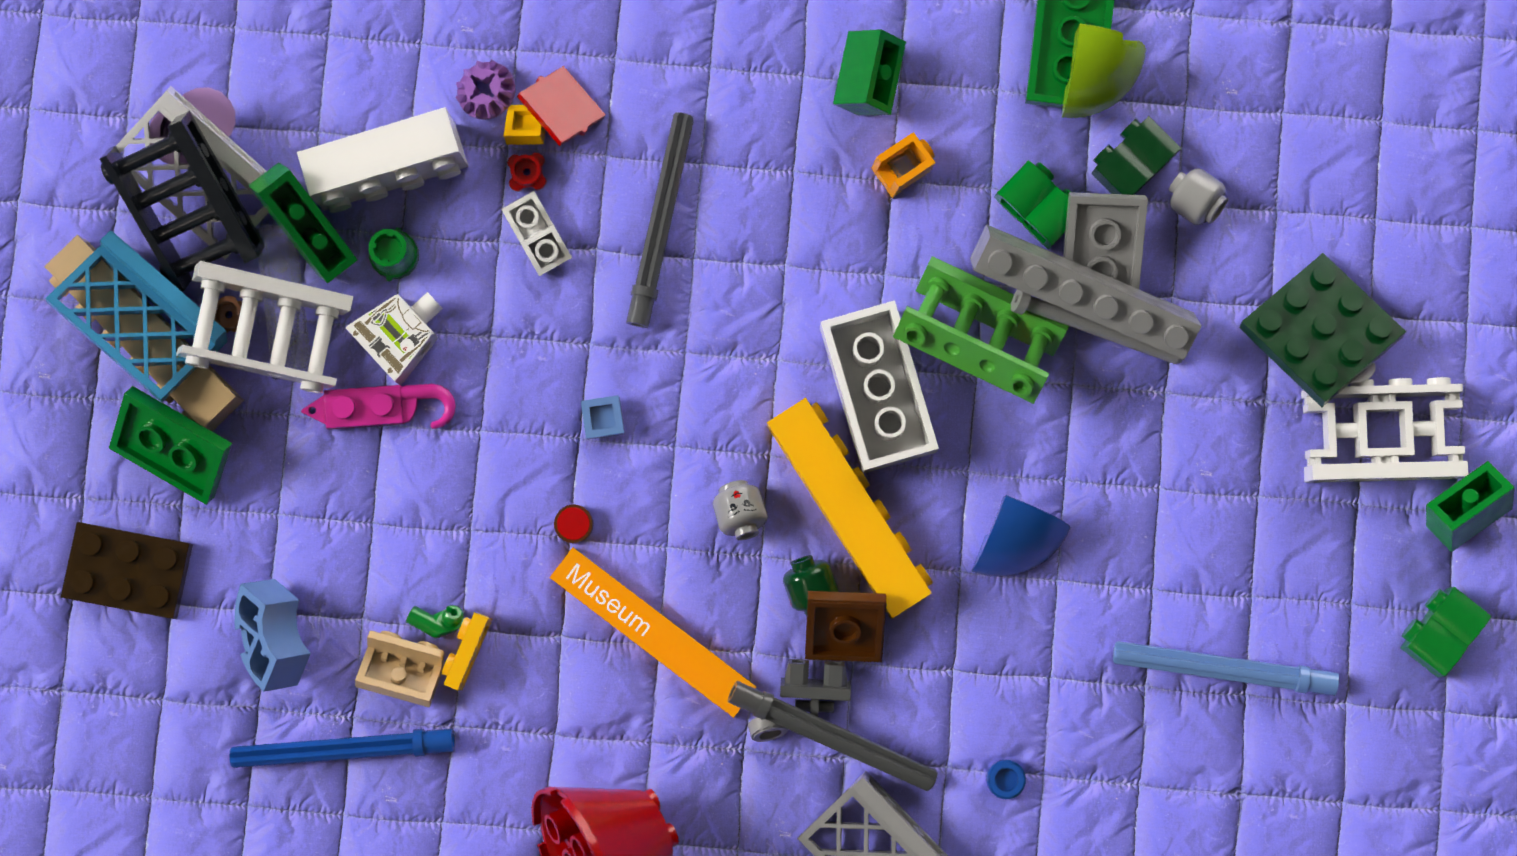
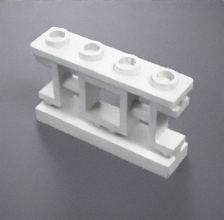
M1449 377L1429 378L1426 385H1412L1411 378L1388 380L1389 385L1374 386L1373 379L1350 383V386L1345 387L1334 398H1368V402L1353 404V423H1336L1335 403H1327L1321 407L1304 390L1301 391V399H1304L1303 414L1322 413L1324 449L1305 451L1307 467H1304V482L1443 480L1466 477L1468 475V461H1463L1465 446H1445L1444 410L1463 408L1462 400H1460L1463 384H1451V378ZM1445 396V400H1435L1429 403L1430 421H1413L1412 401H1396V397ZM1399 411L1401 447L1368 448L1366 412ZM1431 436L1432 456H1448V461L1399 462V457L1415 455L1414 437ZM1337 438H1354L1355 458H1371V463L1322 464L1321 459L1337 457Z

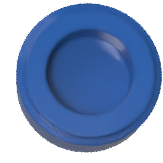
M999 760L988 769L986 784L995 796L1001 799H1012L1023 791L1026 784V775L1022 767L1016 762Z

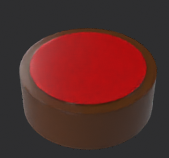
M575 504L567 505L556 514L554 528L562 540L568 543H580L591 535L593 518L584 507Z

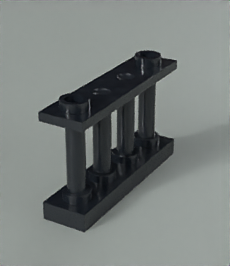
M190 111L177 116L168 126L170 131L168 133L169 137L124 158L117 147L113 146L100 158L102 163L101 171L105 179L111 185L114 184L158 259L161 274L182 292L185 291L192 281L189 272L194 270L198 262L210 263L234 252L235 254H240L244 263L258 258L265 247L262 238ZM174 151L183 153L189 164L187 172L142 192L131 171ZM194 185L202 187L209 199L207 205L161 225L151 205ZM212 219L222 222L227 231L226 239L182 259L180 258L170 240L171 238Z

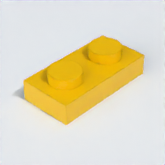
M476 612L473 613L471 619L465 617L457 635V638L462 640L456 655L453 653L449 654L442 670V674L447 676L443 685L457 691L463 690L491 625L492 618Z

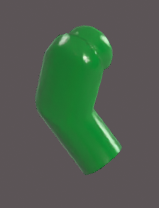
M449 605L445 610L433 615L414 606L407 616L406 623L431 637L440 638L458 631L464 621V614L462 609L456 605Z

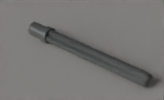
M676 112L673 115L637 280L631 289L630 295L632 298L626 323L636 327H649L654 301L657 300L658 290H656L694 122L693 116L686 113Z
M736 681L729 693L728 703L753 713V716L761 720H769L925 791H929L936 782L938 772L935 769L781 701L769 692H762Z

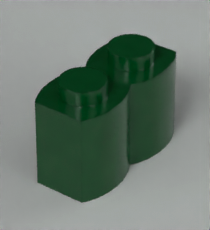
M1150 116L1142 123L1135 119L1121 132L1120 136L1124 140L1115 149L1109 144L1095 157L1093 161L1097 166L1091 174L1111 194L1135 195L1180 151L1181 147Z

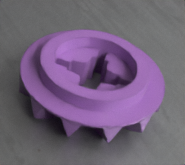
M493 60L490 62L476 61L475 66L470 69H464V75L460 82H456L458 88L457 101L469 116L476 119L486 120L501 115L508 109L514 99L515 81L512 74L505 66ZM478 81L484 84L490 83L489 87L494 97L492 98L484 93L479 94L480 90L476 83Z

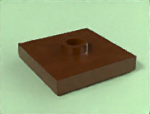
M808 591L805 659L882 662L886 594Z

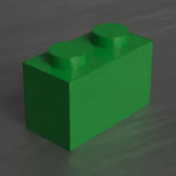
M882 29L848 31L833 104L858 116L891 115L906 41Z
M1487 461L1426 504V527L1453 552L1513 509L1515 487Z

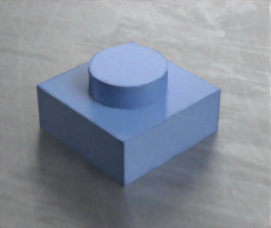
M619 395L581 401L587 440L625 435Z

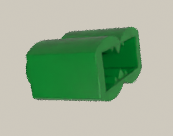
M1028 160L996 193L994 198L1042 245L1050 249L1065 233L1068 195L1071 191L1066 188L1062 191L1052 182L1054 179L1053 174L1042 163L1038 162L1034 165Z
M1456 587L1447 588L1445 591L1441 589L1435 591L1425 604V607L1429 610L1421 621L1414 619L1402 634L1405 641L1401 649L1437 678L1445 677L1491 618L1489 613Z

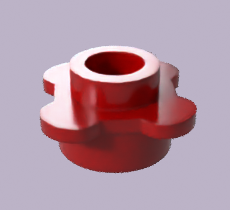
M535 152L532 155L524 154L520 156L514 154L509 157L507 164L512 178L509 180V186L512 190L519 192L523 188L533 187L536 190H541L545 187L547 181L542 172L545 159L540 153ZM529 169L531 172L529 175H524L523 171Z

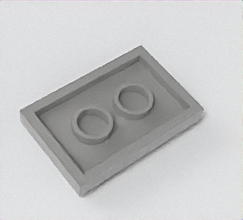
M1069 192L1063 257L1139 289L1148 205L1146 195Z

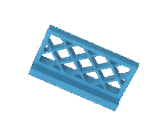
M110 230L100 240L101 245L45 299L50 306L162 403L197 368L186 365V358H177L176 339H194L200 307ZM101 260H104L113 268L114 281L91 282L90 270ZM119 274L127 281H119ZM85 276V282H79ZM136 288L142 293V307H119V289ZM114 289V307L91 308V290ZM70 290H86V308L69 309L59 300ZM147 299L155 306H147ZM164 313L171 319V332H148V314ZM143 314V333H120V315ZM114 315L115 333L97 334L92 329L91 316ZM78 316H86V323ZM214 320L208 350L218 352L228 341L226 330ZM176 324L184 331H176ZM171 339L172 358H149L148 340ZM143 340L144 359H126L120 354V341ZM106 341H115V349ZM172 365V378L161 389L149 379V366ZM177 365H184V366L177 372ZM135 366H144V374Z

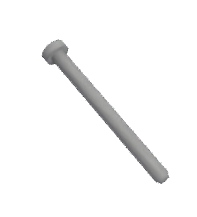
M1018 289L1012 298L1011 311L1022 315L1025 311H1029L1173 364H1179L1183 360L1056 305L1035 298Z

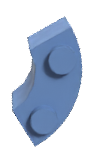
M276 579L241 583L235 605V630L241 629L245 652L240 655L251 678L263 692L297 686L311 654L302 643L297 629L296 613L299 599Z

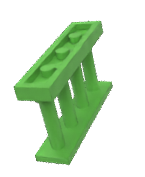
M932 256L916 289V292L924 295L925 298L918 311L911 307H906L893 338L1034 404L1049 376L1048 372L1038 368L1044 352L1054 356L1069 326L1029 311H1025L1022 315L1012 312L1011 302L1014 294ZM939 303L960 312L954 327L932 318ZM974 319L995 329L989 344L968 335ZM1009 336L1030 345L1024 361L1003 351Z

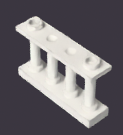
M200 261L195 265L192 281L200 282L204 293L193 346L182 345L177 349L176 356L186 358V365L208 369L209 363L298 382L301 383V390L320 394L323 393L324 388L329 389L336 386L337 378L324 376L323 370L333 321L338 319V315H344L351 311L353 296ZM225 288L239 291V297L243 299L231 355L208 350L219 295L224 293ZM263 297L278 300L277 306L281 307L270 363L247 359L258 302H262ZM301 306L316 309L315 315L318 316L307 372L285 367L296 311H300Z

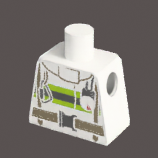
M428 292L411 307L397 294L350 323L346 329L397 384L401 385L437 341L438 336L428 327L427 323L443 308Z

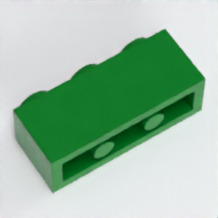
M278 162L248 185L316 275L327 284L358 260L290 169Z

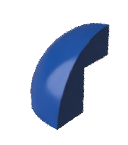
M1005 495L991 530L984 537L972 572L987 576L1004 577L1031 570L1044 563L1058 550L1071 527L1061 519L1039 508Z

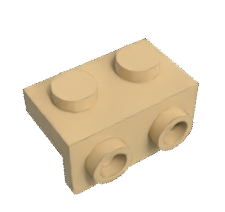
M369 631L367 649L355 679V687L430 708L444 667V651L429 642L419 641L415 643L404 640L399 635L390 631H381L380 633Z

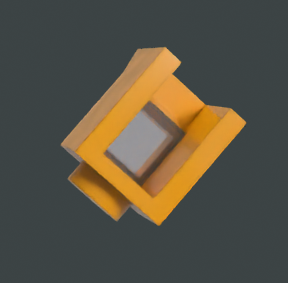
M913 132L878 155L871 169L893 199L902 190L929 173L936 162L933 160L935 156L930 145L924 139L919 140Z

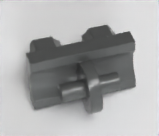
M788 660L785 678H781L780 697L811 699L795 700V707L818 717V712H834V701H819V699L850 701L851 684L850 681H847L845 662L824 661V680L808 679V660Z

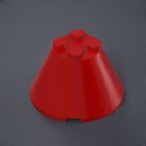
M545 787L537 791L532 800V823L534 826L540 824L544 842L538 844L541 856H673V847L679 844L677 832L671 823L665 822L660 812L659 799L652 789L642 791L631 789Z

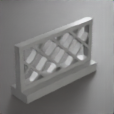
M867 771L797 838L814 856H948ZM852 796L864 808V823L842 822V806ZM837 812V822H827ZM869 814L878 823H869ZM819 828H837L836 849H821L810 837ZM842 828L864 829V850L842 849ZM869 829L885 830L891 836V851L869 850ZM896 842L905 851H896Z

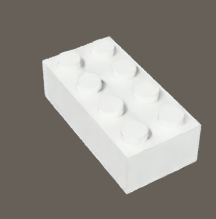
M446 107L297 152L309 196L323 210L329 209L331 213L347 210L352 207L351 202L364 198L368 202L383 199L388 196L387 191L400 187L405 191L419 188L425 184L424 180L436 176L439 179L455 177L461 173L460 169L468 167L456 124Z
M895 300L820 322V331L863 474L936 453L939 449L909 346L893 338L901 320Z

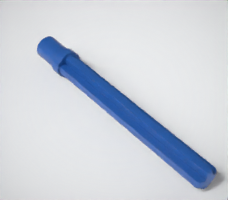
M415 729L413 733L236 746L230 748L229 757L231 767L233 768L414 754L415 757L426 756V754L454 752L455 735L453 729L427 731Z

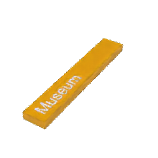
M572 547L549 577L733 718L741 709L727 702L734 683L739 681L755 689L757 688V686L574 547Z

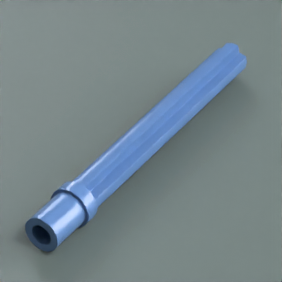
M1121 641L1116 642L1113 648V662L1115 664L1286 688L1305 694L1312 692L1335 696L1339 686L1338 673L1310 669L1308 666L1299 665L1294 667Z

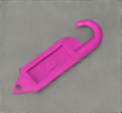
M390 385L324 390L323 396L306 406L301 412L326 424L328 430L401 425L410 422L415 416L418 400L438 399L444 405V414L439 420L431 422V428L436 429L445 426L451 421L455 414L456 404L451 392L442 385ZM312 408L316 409V412L314 414L310 413V410Z

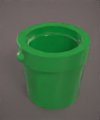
M397 227L395 230L383 229L371 237L369 242V260L372 267L390 282L392 279H401L408 276L416 268L419 260V249L415 241L407 233L403 232L400 227Z

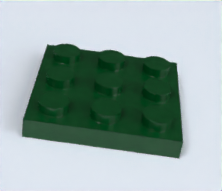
M1324 253L1246 317L1239 327L1321 407L1325 406L1393 347L1406 333L1390 315Z

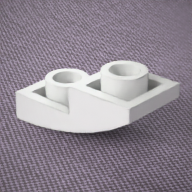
M535 191L501 209L539 276L572 258Z

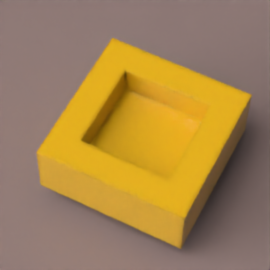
M510 105L507 109L503 135L506 144H544L546 130L524 105Z

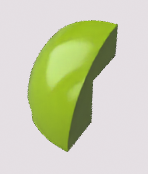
M1080 24L1075 33L1071 73L1065 87L1062 118L1091 116L1119 102L1131 90L1141 73L1147 51L1145 45L1139 40H1123V33L1119 31Z

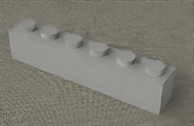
M987 224L970 257L973 270L977 273L1183 360L1202 326L1194 312Z

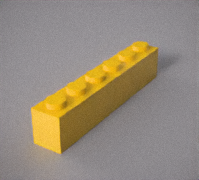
M804 398L768 421L767 427L874 593L886 594V613L890 619H893L932 594L928 586L933 582L921 564L915 567L909 559L907 553L911 552L912 549L902 533L899 531L893 534L886 521L891 517L879 499L874 502L871 500L865 490L870 484L858 466L853 470L844 458V456L849 454V451L838 434L831 437L823 424L827 423L828 419L819 404L815 402L810 405L808 400Z

